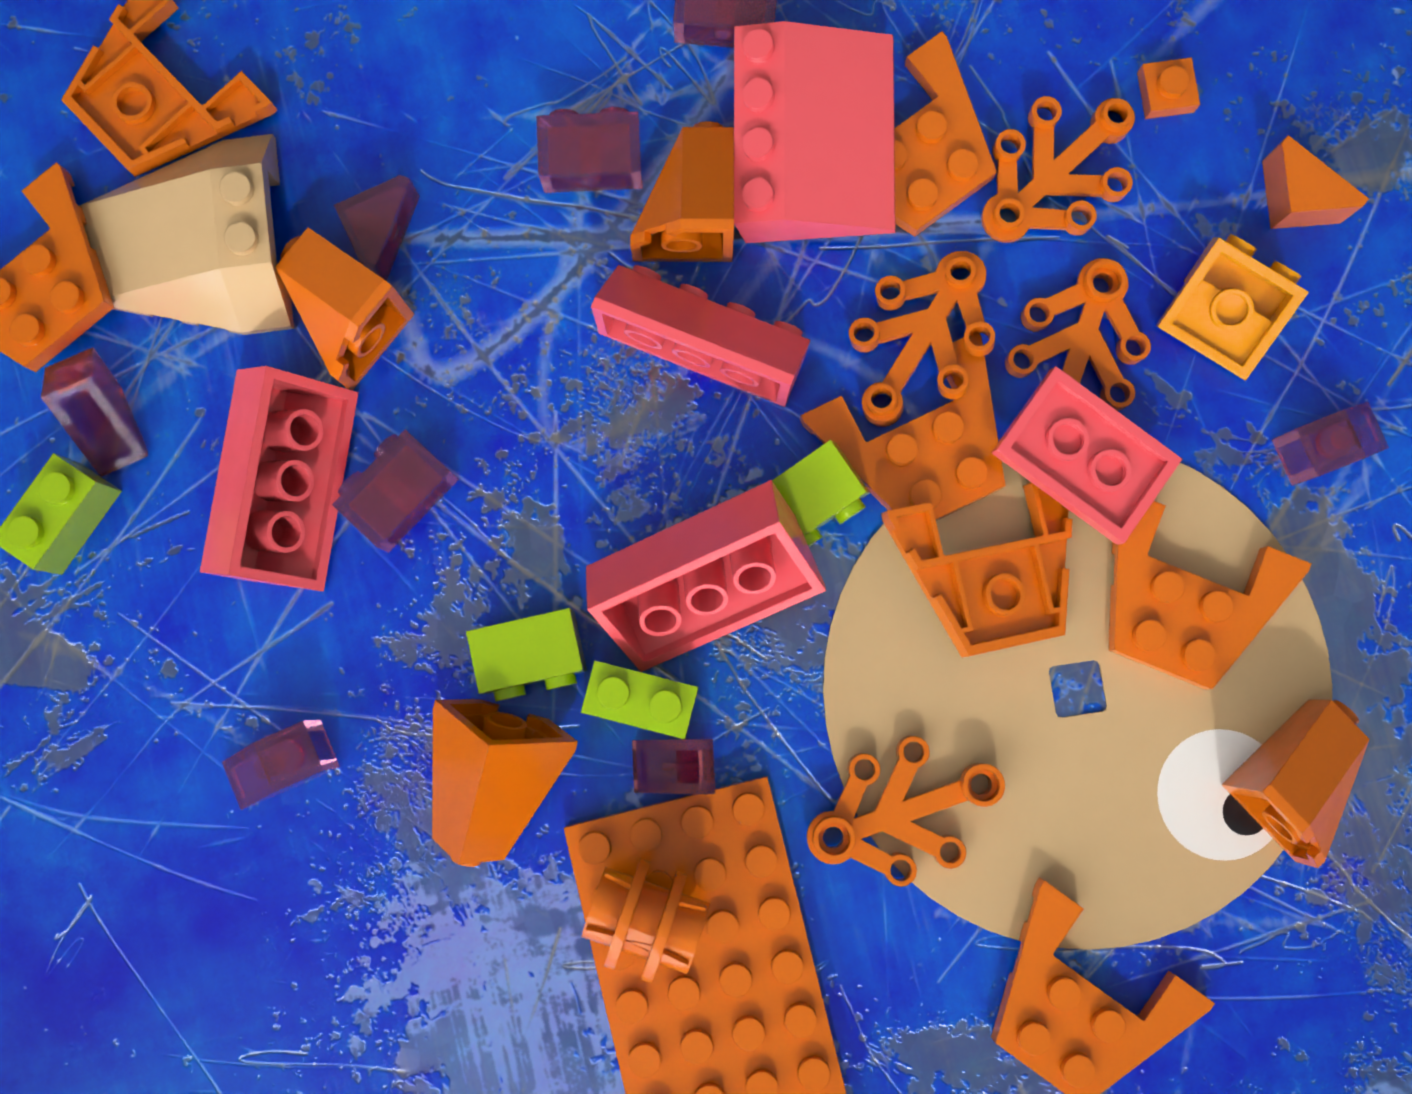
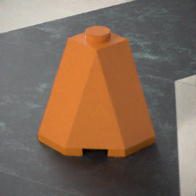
M711 121L699 122L693 127H682L630 235L633 261L732 262L734 241V127H723L720 123Z
M309 227L301 236L294 237L285 245L281 253V260L275 266L330 375L349 390H354L415 315L390 283Z
M481 699L435 700L433 706L432 839L450 856L453 862L466 867H475L480 865L481 862L499 861L506 858L576 751L578 741L550 719L529 713L525 722L522 718L513 714L498 712L499 704Z
M1309 699L1222 784L1295 862L1319 868L1326 861L1370 740L1357 726L1359 719L1356 714L1345 704L1337 700Z

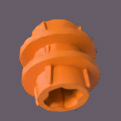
M640 858L634 876L605 867L581 937L610 947L604 967L615 970L621 951L646 959L641 980L652 983L659 964L686 974L688 973L703 931L710 903L682 893L687 878L685 873L676 871L670 889L645 881L651 862Z

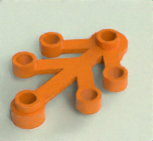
M1043 96L1038 98L1028 113V122L1033 128L1032 181L1018 193L1017 161L1025 150L1026 140L1017 130L1007 129L1002 131L992 147L993 156L997 160V194L987 201L982 210L981 222L985 232L992 239L1002 243H1011L1021 239L1029 229L1066 230L1069 234L1076 236L1088 232L1096 221L1097 213L1094 206L1087 201H1075L1067 210L1035 208L1034 206L1046 195L1102 197L1105 201L1112 203L1122 200L1132 188L1133 180L1130 173L1124 168H1111L1104 175H1078L1070 173L1102 143L1115 144L1125 138L1135 122L1134 110L1130 104L1119 98H1110L1103 101L1093 113L1090 119V127L1054 159V127L1061 117L1062 108L1060 103L1053 97ZM1041 108L1049 110L1053 119H1041L1037 114V110ZM1113 111L1119 114L1123 122H1113L1109 118L1108 112ZM1003 141L1014 143L1017 152H1005L1001 147V143ZM1113 178L1120 181L1122 191L1117 192L1110 189L1107 180ZM1009 209L1013 211L1016 215V221H1004L1000 216V210ZM1076 211L1083 213L1087 223L1085 225L1075 223L1071 213Z
M968 251L952 252L942 258L938 263L936 272L904 281L896 276H886L876 284V301L882 309L887 311L899 309L906 300L933 294L937 295L928 309L877 323L870 318H859L851 324L849 328L850 342L853 348L859 352H870L878 344L911 336L883 382L872 384L865 390L862 396L863 413L871 424L886 427L900 419L903 413L901 392L930 345H932L939 371L937 383L940 394L947 399H958L966 394L969 387V376L967 371L958 363L946 319L956 303H958L966 327L964 332V347L966 351L973 356L982 357L993 350L995 331L990 324L985 322L977 296L986 283V267L977 255ZM959 268L970 272V275L964 280H957L951 274ZM893 287L897 288L900 294L894 299H886L882 296V292L887 288ZM862 329H869L874 333L873 337L865 342L855 338L856 334ZM975 333H984L988 336L989 341L985 345L977 346L970 341V337ZM950 375L959 376L963 381L962 385L956 389L947 388L943 382ZM879 394H886L891 397L892 401L887 407L878 408L872 403L873 399Z
M1094 259L1081 269L1077 276L1076 285L1046 299L1034 298L1030 300L1023 308L1020 318L1023 326L1033 332L1044 330L1052 322L1055 315L1082 304L1084 306L1078 323L1031 345L1020 344L1015 346L1005 358L1007 372L1016 378L1026 377L1035 370L1038 364L1068 350L1062 367L1063 372L1080 383L1089 358L1103 386L1100 392V399L1117 411L1129 406L1135 398V388L1130 381L1123 378L1099 331V326L1105 312L1120 339L1116 344V355L1121 362L1127 365L1139 363L1150 353L1151 343L1149 338L1144 333L1139 332L1123 300L1128 290V277L1124 268L1118 262L1111 259ZM1095 278L1105 280L1108 284V292L1096 290L1093 280ZM1037 307L1043 310L1045 321H1034L1030 317V309ZM1132 340L1138 343L1140 355H1131L1126 349V342ZM1018 353L1026 355L1030 362L1029 368L1021 369L1017 367L1013 360L1014 355ZM1111 387H1119L1123 390L1125 394L1124 402L1119 403L1111 398Z
M906 736L896 746L898 760L875 810L855 817L865 789L867 785L873 784L878 779L880 764L875 757L866 753L856 754L849 760L847 765L849 778L834 810L818 814L808 826L806 835L808 847L812 854L824 863L840 864L852 858L883 873L892 884L900 887L907 886L914 881L917 874V867L913 859L901 852L889 855L862 839L883 831L932 855L941 866L949 869L957 868L966 858V848L963 842L952 835L940 836L911 821L966 801L982 807L992 806L1004 794V777L992 765L974 763L964 769L960 780L904 800L918 767L927 762L930 754L926 741L917 736ZM910 742H917L922 750L920 758L914 762H909L903 752L904 747ZM862 759L869 760L873 765V772L866 779H859L854 771L856 763ZM978 774L985 775L988 780V787L981 794H976L971 788V781ZM830 827H837L842 832L841 842L836 846H828L823 841V834ZM947 842L955 843L958 848L957 856L951 861H944L940 855L941 847ZM897 860H905L909 865L908 874L901 879H896L891 875V866Z

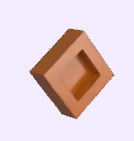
M1192 57L1142 64L1138 70L1137 76L1145 119L1194 113L1200 106Z

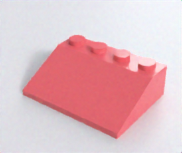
M788 21L734 26V225L745 243L896 233L893 35Z

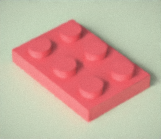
M1057 366L1048 371L991 452L1116 545L1126 542L1182 461L1181 457Z

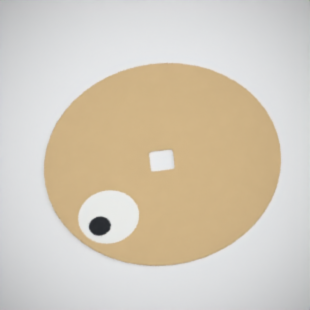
M1002 461L1006 485L1004 488L936 521L943 554L950 555L1034 538L1035 535L1023 489L1024 485L1031 482ZM1180 463L1154 500L1166 505L1148 552V556L1243 594L1260 548L1269 546L1286 553L1272 532L1247 506L1225 488L1187 465ZM1070 510L1068 518L1073 519L1072 538L1067 539L1065 568L1070 570L1065 635L969 657L960 656L883 524L870 539L854 564L840 594L830 625L824 659L823 698L826 728L833 759L843 787L849 778L847 772L848 762L854 755L866 753L875 757L880 764V775L873 784L867 785L856 813L858 816L874 811L898 760L896 746L906 736L922 738L928 744L930 754L927 762L918 767L904 800L960 780L964 769L974 763H985L994 766L1001 772L1005 780L1004 794L992 806L982 807L966 801L911 821L940 836L952 835L963 842L966 848V858L957 868H945L937 863L932 855L883 831L871 835L880 850L889 855L901 852L913 859L917 867V874L912 882L915 886L957 916L990 932L1019 941L1024 921H1028L1034 900L1032 896L1033 889L1040 877L1084 908L1058 948L1091 950L1125 947L1156 940L1186 929L1218 912L1239 897L1271 867L1282 853V847L1236 801L1222 784L1309 699L1332 700V678L1328 649L1319 616L1303 580L1300 581L1212 690H1205L1109 651L1111 585H1114L1115 555L1112 554V541ZM1092 660L1097 661L1106 702L1105 710L1058 717L1049 675L1050 668L1058 665ZM910 742L904 747L903 752L909 762H914L920 758L922 750L917 742ZM867 759L858 761L854 768L855 775L859 779L870 777L873 772L872 763ZM983 774L974 776L971 781L972 790L976 794L985 792L988 787L986 776ZM953 842L943 844L940 849V855L944 861H951L958 854L957 845ZM897 860L893 863L904 876L908 874L909 865L907 861Z

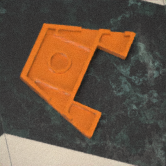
M127 0L124 6L118 4L109 18L113 24L100 47L93 46L61 99L135 177L263 120L277 111L273 103L242 71L205 104L201 105L142 44V41L179 9L173 0Z
M943 31L909 54L905 61V67L933 101L895 128V222L897 226L914 237L991 182L997 173L949 41Z
M57 162L22 190L23 194L50 229L0 269V352L34 372H37L114 308L96 250L91 248L84 228L87 222L82 207L76 204L71 188L75 186L72 176Z
M975 333L970 337V341L974 345H983L980 333ZM964 337L953 342L958 363L967 371L969 376L968 390L961 398L955 399L868 442L864 440L842 396L800 416L803 427L811 435L814 434L823 444L829 440L837 443L868 490L887 510L932 502L937 521L1006 486L1002 461L991 453L998 443L985 356L976 357L969 354L964 347ZM950 375L947 377L952 389L960 387L963 383L959 376Z
M1033 483L1024 485L1023 489L1035 535L1034 538L950 555L943 554L932 502L887 510L881 513L882 522L961 657H969L1065 635L1070 570L1065 568L1067 539L1072 538L1073 519L1068 518L1069 510Z
M1153 501L1126 542L1119 545L1112 542V554L1115 555L1114 585H1111L1109 651L1202 689L1212 690L1309 572L1312 563L1269 546L1260 548L1242 594L1148 556L1166 505Z
M1039 877L1033 889L1032 896L1034 900L1028 921H1024L1019 941H1021L1015 966L1013 972H1009L991 1038L997 1045L1064 1094H1101L1208 1013L1215 1003L1168 970L1141 1012L1135 1015L1053 955L1084 908Z

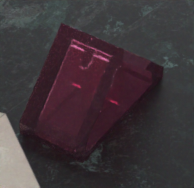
M401 175L334 205L360 263L386 281L420 198L410 178Z
M713 736L689 737L685 739L632 740L634 793L715 794Z

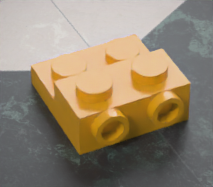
M1230 234L1226 241L1219 237L1212 238L1184 279V285L1156 326L1246 381L1309 292L1297 285V282L1302 277L1297 272L1277 261H1274L1270 268L1252 258L1257 251L1255 247Z

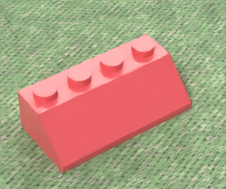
M618 265L595 296L591 309L600 335L780 406H786L810 344V340L802 337L803 332L796 326L782 321H775L774 325L756 319L755 312L743 305L729 302L725 307L708 300V294L695 286L681 284L679 288L662 282L661 276L655 271L639 265H634L632 270Z
M269 366L237 370L200 573L324 592L359 392Z
M772 480L586 566L587 610L640 672L826 591L825 583L796 516Z

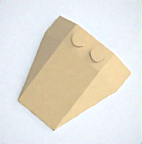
M273 134L222 140L80 205L87 222L84 228L91 248L96 250L114 310L153 317V315L196 326L201 324L226 329L228 332L242 335L294 329L292 300L275 267L277 259L269 186L280 185L276 138Z

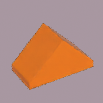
M1289 135L1262 161L1271 229L1340 224L1362 208L1369 200L1367 196Z

